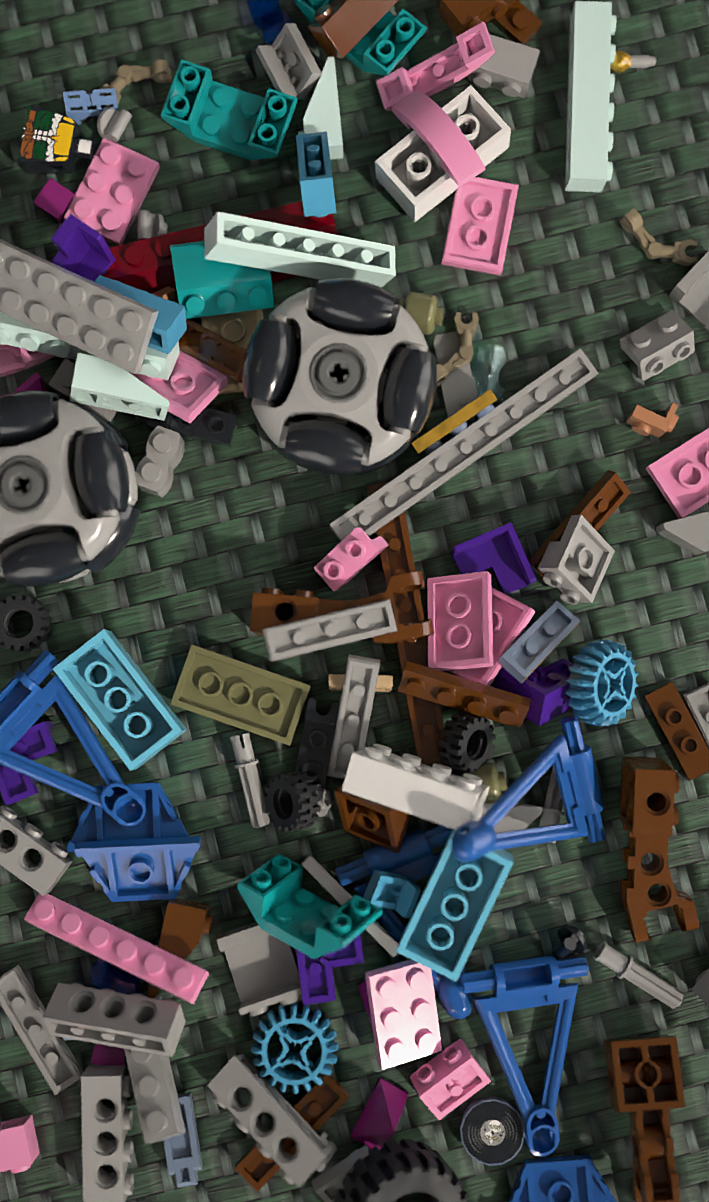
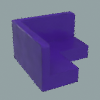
M73 214L68 216L51 238L59 250L51 263L95 282L99 275L103 276L116 260L103 236Z
M512 523L461 543L450 551L460 574L482 572L491 568L501 592L506 595L537 581Z
M562 658L544 668L538 666L522 684L506 669L501 667L495 677L494 688L531 698L525 717L541 726L573 708L568 705L571 696L565 694L569 689V683L565 680L570 678L571 672L568 668L573 667L574 664Z
M45 721L32 726L9 751L33 761L57 752L50 732V728L54 727L52 721ZM0 764V792L5 806L39 793L33 778Z
M360 934L344 948L314 959L296 949L303 1005L336 1000L332 967L364 963Z

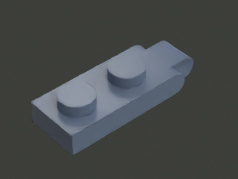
M191 1092L177 1094L186 1133L163 1140L169 1175L176 1176L178 1188L197 1185V1171L202 1170V1158Z

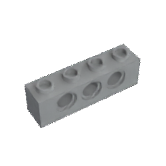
M1 805L0 865L44 896L53 890L73 862V859L67 856L69 852H67L65 847L56 842L49 843L42 838L43 832L29 823L24 825L16 819L18 815L15 811L5 805ZM6 830L12 831L15 835L13 846H9L4 842L3 835ZM31 848L38 850L41 854L39 865L33 864L29 859Z
M58 983L42 1017L50 1035L170 1057L174 1055L186 1022L180 1003L171 999H151L137 993L131 995L121 994L108 988L100 990L86 988L78 983H72L71 985Z
M244 1054L235 1055L207 1085L213 1091L212 1098L222 1108L227 1107L235 1116L234 1122L238 1128L244 1133L249 1132L257 1141L256 1146L265 1157L269 1159L272 1157L280 1166L279 1172L288 1183H295L299 1187L311 1177L333 1151L275 1087H270L268 1085L269 1081L265 1077H260V1071ZM242 1087L247 1088L251 1094L249 1105L244 1104L240 1099ZM264 1112H268L273 1117L274 1124L271 1130L265 1128L262 1123ZM286 1137H290L295 1141L297 1146L295 1155L286 1151L284 1147Z
M127 1064L110 1066L88 1065L81 1076L83 1202H126L128 1195L133 1194L134 1176L133 1174H128V1163H131L133 1158V1142L128 1141V1130L132 1128L133 1112L132 1109H127V1097L131 1096L132 1082L131 1077L127 1076ZM101 1099H110L115 1107H105ZM108 1131L115 1136V1140L105 1139L101 1132ZM102 1165H111L116 1172L109 1173L104 1170Z

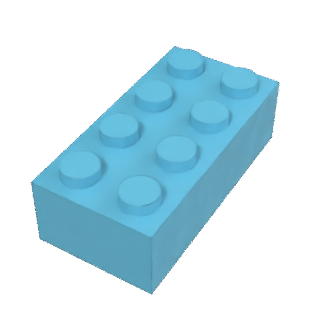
M103 629L53 668L130 771L138 769L187 730L118 639L109 630Z
M452 829L403 931L396 952L457 981L514 862L513 854L503 849L490 851L471 862L456 860L451 851V837L455 829Z

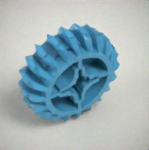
M597 640L588 642L586 647H580L579 655L573 656L574 665L568 668L571 672L570 678L565 680L569 683V689L565 694L571 696L568 705L574 708L573 714L579 716L581 721L601 727L617 724L620 718L626 717V710L632 709L631 701L633 698H636L634 694L635 687L639 686L636 683V677L639 672L634 670L636 661L631 659L632 652L626 650L625 645L612 642L611 640Z
M297 1002L291 1004V1011L287 1012L286 1006L279 1005V1016L274 1011L269 1010L267 1017L270 1022L263 1019L259 1021L258 1026L262 1031H255L253 1034V1039L259 1043H255L251 1047V1052L260 1054L254 1058V1066L264 1065L259 1072L260 1077L270 1074L268 1085L272 1087L277 1081L281 1082V1092L286 1091L287 1084L293 1085L292 1091L294 1094L298 1093L300 1084H303L307 1092L311 1091V1080L321 1085L323 1083L321 1073L330 1076L332 1068L328 1064H336L337 1056L331 1052L339 1049L338 1042L330 1041L336 1037V1030H326L331 1024V1020L324 1018L319 1021L322 1012L320 1009H316L313 1015L309 1014L310 1004L304 1005L303 1011H297ZM291 1023H298L305 1025L309 1028L301 1032L293 1031L289 1025H285ZM277 1031L283 1047L278 1050V1054L273 1058L269 1050V1039ZM318 1036L322 1052L318 1060L313 1063L307 1048L312 1044L313 1039ZM294 1042L295 1045L296 1042L300 1043V1052L296 1053L295 1050L291 1052L289 1050L290 1043ZM293 1063L298 1065L301 1070L291 1071L283 1068V1066Z

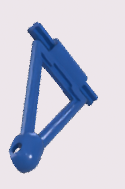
M45 650L24 673L19 670L0 690V764L101 807L122 825L134 826L142 821L146 812L143 800L124 784L67 687L58 675H55L43 689L38 686L51 673L53 668L60 663L51 653ZM56 701L107 787L104 791L99 790L9 750Z
M573 716L560 720L564 737L558 735L479 820L468 821L455 829L451 837V851L456 860L471 862L490 851L579 838L587 835L591 843L606 839L600 813L605 808L592 750L590 745H584L578 717ZM553 764L567 823L495 833L493 828Z
M439 825L424 832L421 827L406 833L402 848L398 854L378 845L363 851L364 857L335 868L341 885L344 886L372 875L374 870L402 874L412 882L431 875L442 852L432 854L431 849L445 844L452 828ZM370 881L354 888L361 898L364 897ZM382 908V915L378 919L399 943L405 926L391 909ZM463 967V969H462V971H461L460 974H464V973H465L464 967ZM431 969L433 986L437 990L439 999L447 1014L455 1019H463L469 1016L474 1007L472 993H462L459 982L460 975L457 981H454Z
M553 955L490 964L489 970L460 974L459 982L463 994L487 990L493 991L491 995L477 996L473 1000L523 1117L526 1144L529 1150L536 1156L551 1154L557 1148L560 1139L555 1109L578 983H559L561 979L587 976L589 967L586 964L585 956L556 960ZM558 1003L540 1105H535L496 1013Z

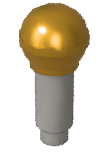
M623 51L615 52L614 63L610 64V69L613 72L622 73L629 68H648L649 66H655L656 58L650 55H630Z

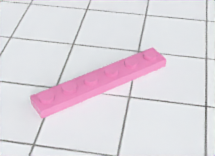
M39 893L24 918L28 923L191 1004H194L209 974L206 970L50 894L43 896Z

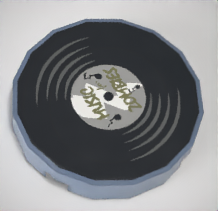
M488 1096L479 1101L476 1100L468 1106L462 1115L460 1122L461 1141L467 1153L477 1162L489 1166L502 1165L513 1159L522 1148L525 1137L524 1123L516 1107L506 1099Z

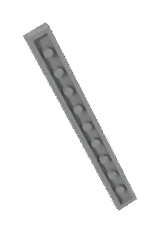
M580 348L332 522L329 527L340 542L357 527H361L368 536L372 535L593 379L598 374L597 370Z

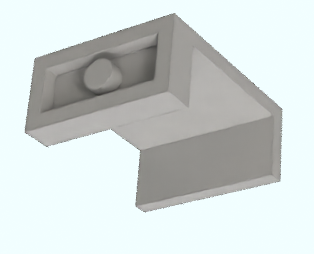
M709 251L669 294V297L708 331Z
M257 922L221 933L218 936L220 952H225L240 998V1015L249 1013L250 1016H256L268 1011L269 1005L280 1002L281 1006H285L299 1000L298 996L302 995L300 975L290 945L262 930Z

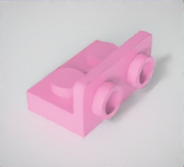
M357 527L327 554L314 569L335 592L346 585L389 544L381 535L371 540L361 527Z
M458 1039L452 1045L446 1047L444 1051L421 1066L410 1076L419 1097L438 1120L442 1119L491 1082L487 1073L472 1056L462 1039Z

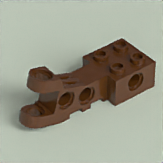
M421 571L391 576L386 592L354 601L318 599L314 597L315 594L313 592L294 590L293 596L283 595L281 589L262 588L261 593H253L250 632L256 635H263V629L388 599L391 602L397 631L374 636V643L390 644L433 635L434 629L431 618L409 624L398 623L393 595L425 588ZM286 606L293 607V617L288 621H281L280 611Z
M622 757L620 820L623 822V830L628 831L629 841L628 848H622L621 860L622 862H627V879H621L620 893L628 926L635 943L651 940L644 917H647L646 912L673 906L677 923L682 932L699 928L694 901L686 892L675 889L667 864L668 837L673 836V826L678 824V808L674 806V793L679 792L680 780L675 770L660 757ZM654 853V858L649 864H641V858L645 854ZM661 884V889L657 894H648L649 888L652 885Z
M671 1035L603 1039L611 1107L618 1112L629 1113L634 1177L631 1178L633 1199L635 1202H642V1199L643 1202H680L678 1174L676 1173L673 1154L675 1150L669 1123V1108L686 1107L677 1038Z

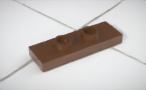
M186 319L187 330L179 339V350L242 384L246 349L196 322Z
M669 682L642 696L686 779L691 781L708 772L709 749L673 682Z

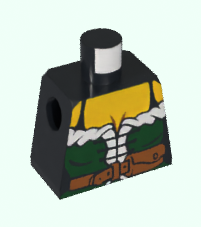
M28 105L17 160L26 174H72L75 171L77 157L90 160L94 158L95 142L93 140L81 139V131L75 120Z

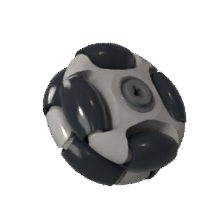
M334 278L319 280L317 288L309 287L294 294L282 302L269 315V320L263 319L259 321L250 337L245 352L242 375L244 396L249 399L253 417L266 440L287 460L315 472L335 475L356 473L360 475L375 471L398 458L420 434L434 404L437 389L436 359L430 353L428 344L419 326L401 305H395L396 296L377 285L355 279ZM384 368L387 369V371H388L387 374L384 373V371H383ZM343 377L344 382L337 383V378ZM382 407V410L377 412V408ZM310 416H316L317 420H312Z
M21 391L0 397V576L5 577L8 583L19 586L33 587L68 582L88 575L90 570L99 573L123 551L136 528L140 509L134 505L138 500L136 473L130 454L127 452L128 443L123 435L108 419L95 410L78 403L59 400L58 396L52 392Z

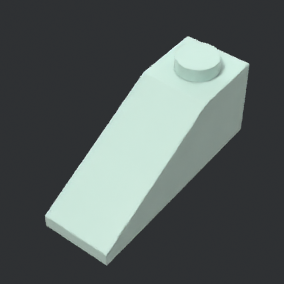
M328 57L303 118L304 131H298V134L327 131L330 159L343 158V142L334 57Z
M78 353L69 401L165 420L170 401L125 369L93 354Z

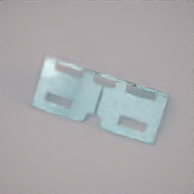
M496 344L480 346L476 368H479L478 374L474 375L475 384L478 381V396L491 389L497 398L496 401L502 403L505 389L500 387L498 377L500 369L506 362L504 348ZM492 349H494L493 358L490 361ZM489 366H492L491 374H487ZM486 379H488L487 388L484 390Z

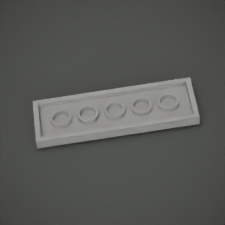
M0 239V312L133 374L140 372L159 311Z

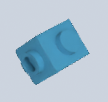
M374 870L363 899L378 907L395 909L402 917L410 918L421 889L405 875Z

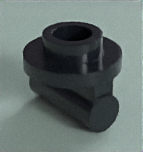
M561 926L557 931L561 943L553 948L552 954L556 959H562L571 951L583 953L587 948L583 932L575 926Z

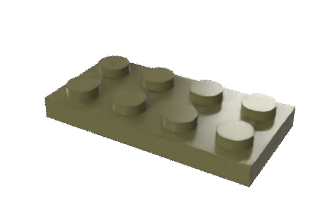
M191 644L170 704L290 746L311 686Z

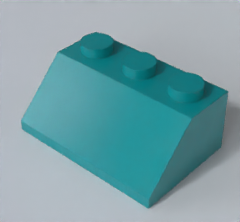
M205 241L170 245L178 301L180 305L185 306L186 319L274 307L270 270L204 259Z

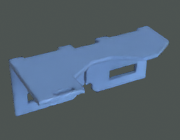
M115 88L96 89L92 91L90 96L84 90L63 92L66 117L75 120L77 125L81 124V120L85 118L99 117L100 113L107 109L101 108V105L113 104V107L109 108L118 111ZM101 93H111L108 96H100ZM80 95V98L68 99V96ZM92 103V106H96L97 109L88 110L87 106H91ZM82 107L83 110H70V108Z

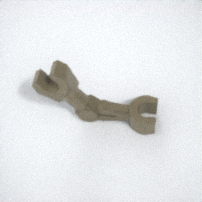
M156 60L152 62L151 66L145 67L122 65L119 67L116 73L117 76L110 85L106 83L100 89L115 88L117 103L119 104L121 99L119 93L126 84L129 85L132 81L137 82L143 79H153L160 83L172 82V70L168 68L167 60ZM101 93V94H100V96H108V95H111V93ZM113 104L105 105L103 108L113 107Z
M635 208L625 214L624 218L619 221L628 233L635 235L647 258H672V262L686 267L697 262V257H688L685 254V249L697 247V241L688 239L675 242L673 245L657 243L655 238L649 235L643 227V220Z
M456 312L454 328L457 338H460V349L446 363L436 365L437 387L448 378L451 372L463 367L472 360V338H474L479 320L476 312H472L471 323L464 324L461 321V312Z

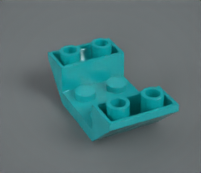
M333 0L294 1L311 24L315 20L314 14L317 10L326 4H330ZM402 9L397 16L388 11L345 57L363 72L387 76L426 32L427 27L405 9Z
M181 59L160 116L164 121L194 142L248 160L278 157L298 98L268 88L266 96L263 98L215 82L212 79L209 68Z
M279 853L238 882V890L259 927L313 959L344 948L381 916L383 911L382 908L358 895L353 896L339 908L301 887L304 867Z

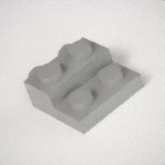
M571 515L561 540L549 543L538 569L544 574L543 581L547 585L556 587L562 592L560 598L564 602L572 605L593 603L615 550L582 515Z

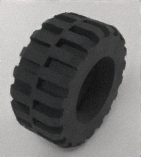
M401 1139L400 1144H397L395 1140L384 1142V1147L380 1149L375 1146L368 1150L369 1155L363 1160L359 1157L353 1164L354 1170L351 1174L349 1172L346 1173L341 1182L344 1189H339L336 1202H394L404 1194L420 1191L424 1192L422 1202H469L462 1182L436 1150H432L429 1145L423 1142L415 1143L412 1139Z

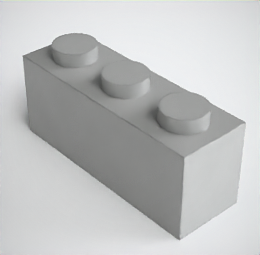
M125 1049L145 1144L159 1142L186 1133L169 1056Z

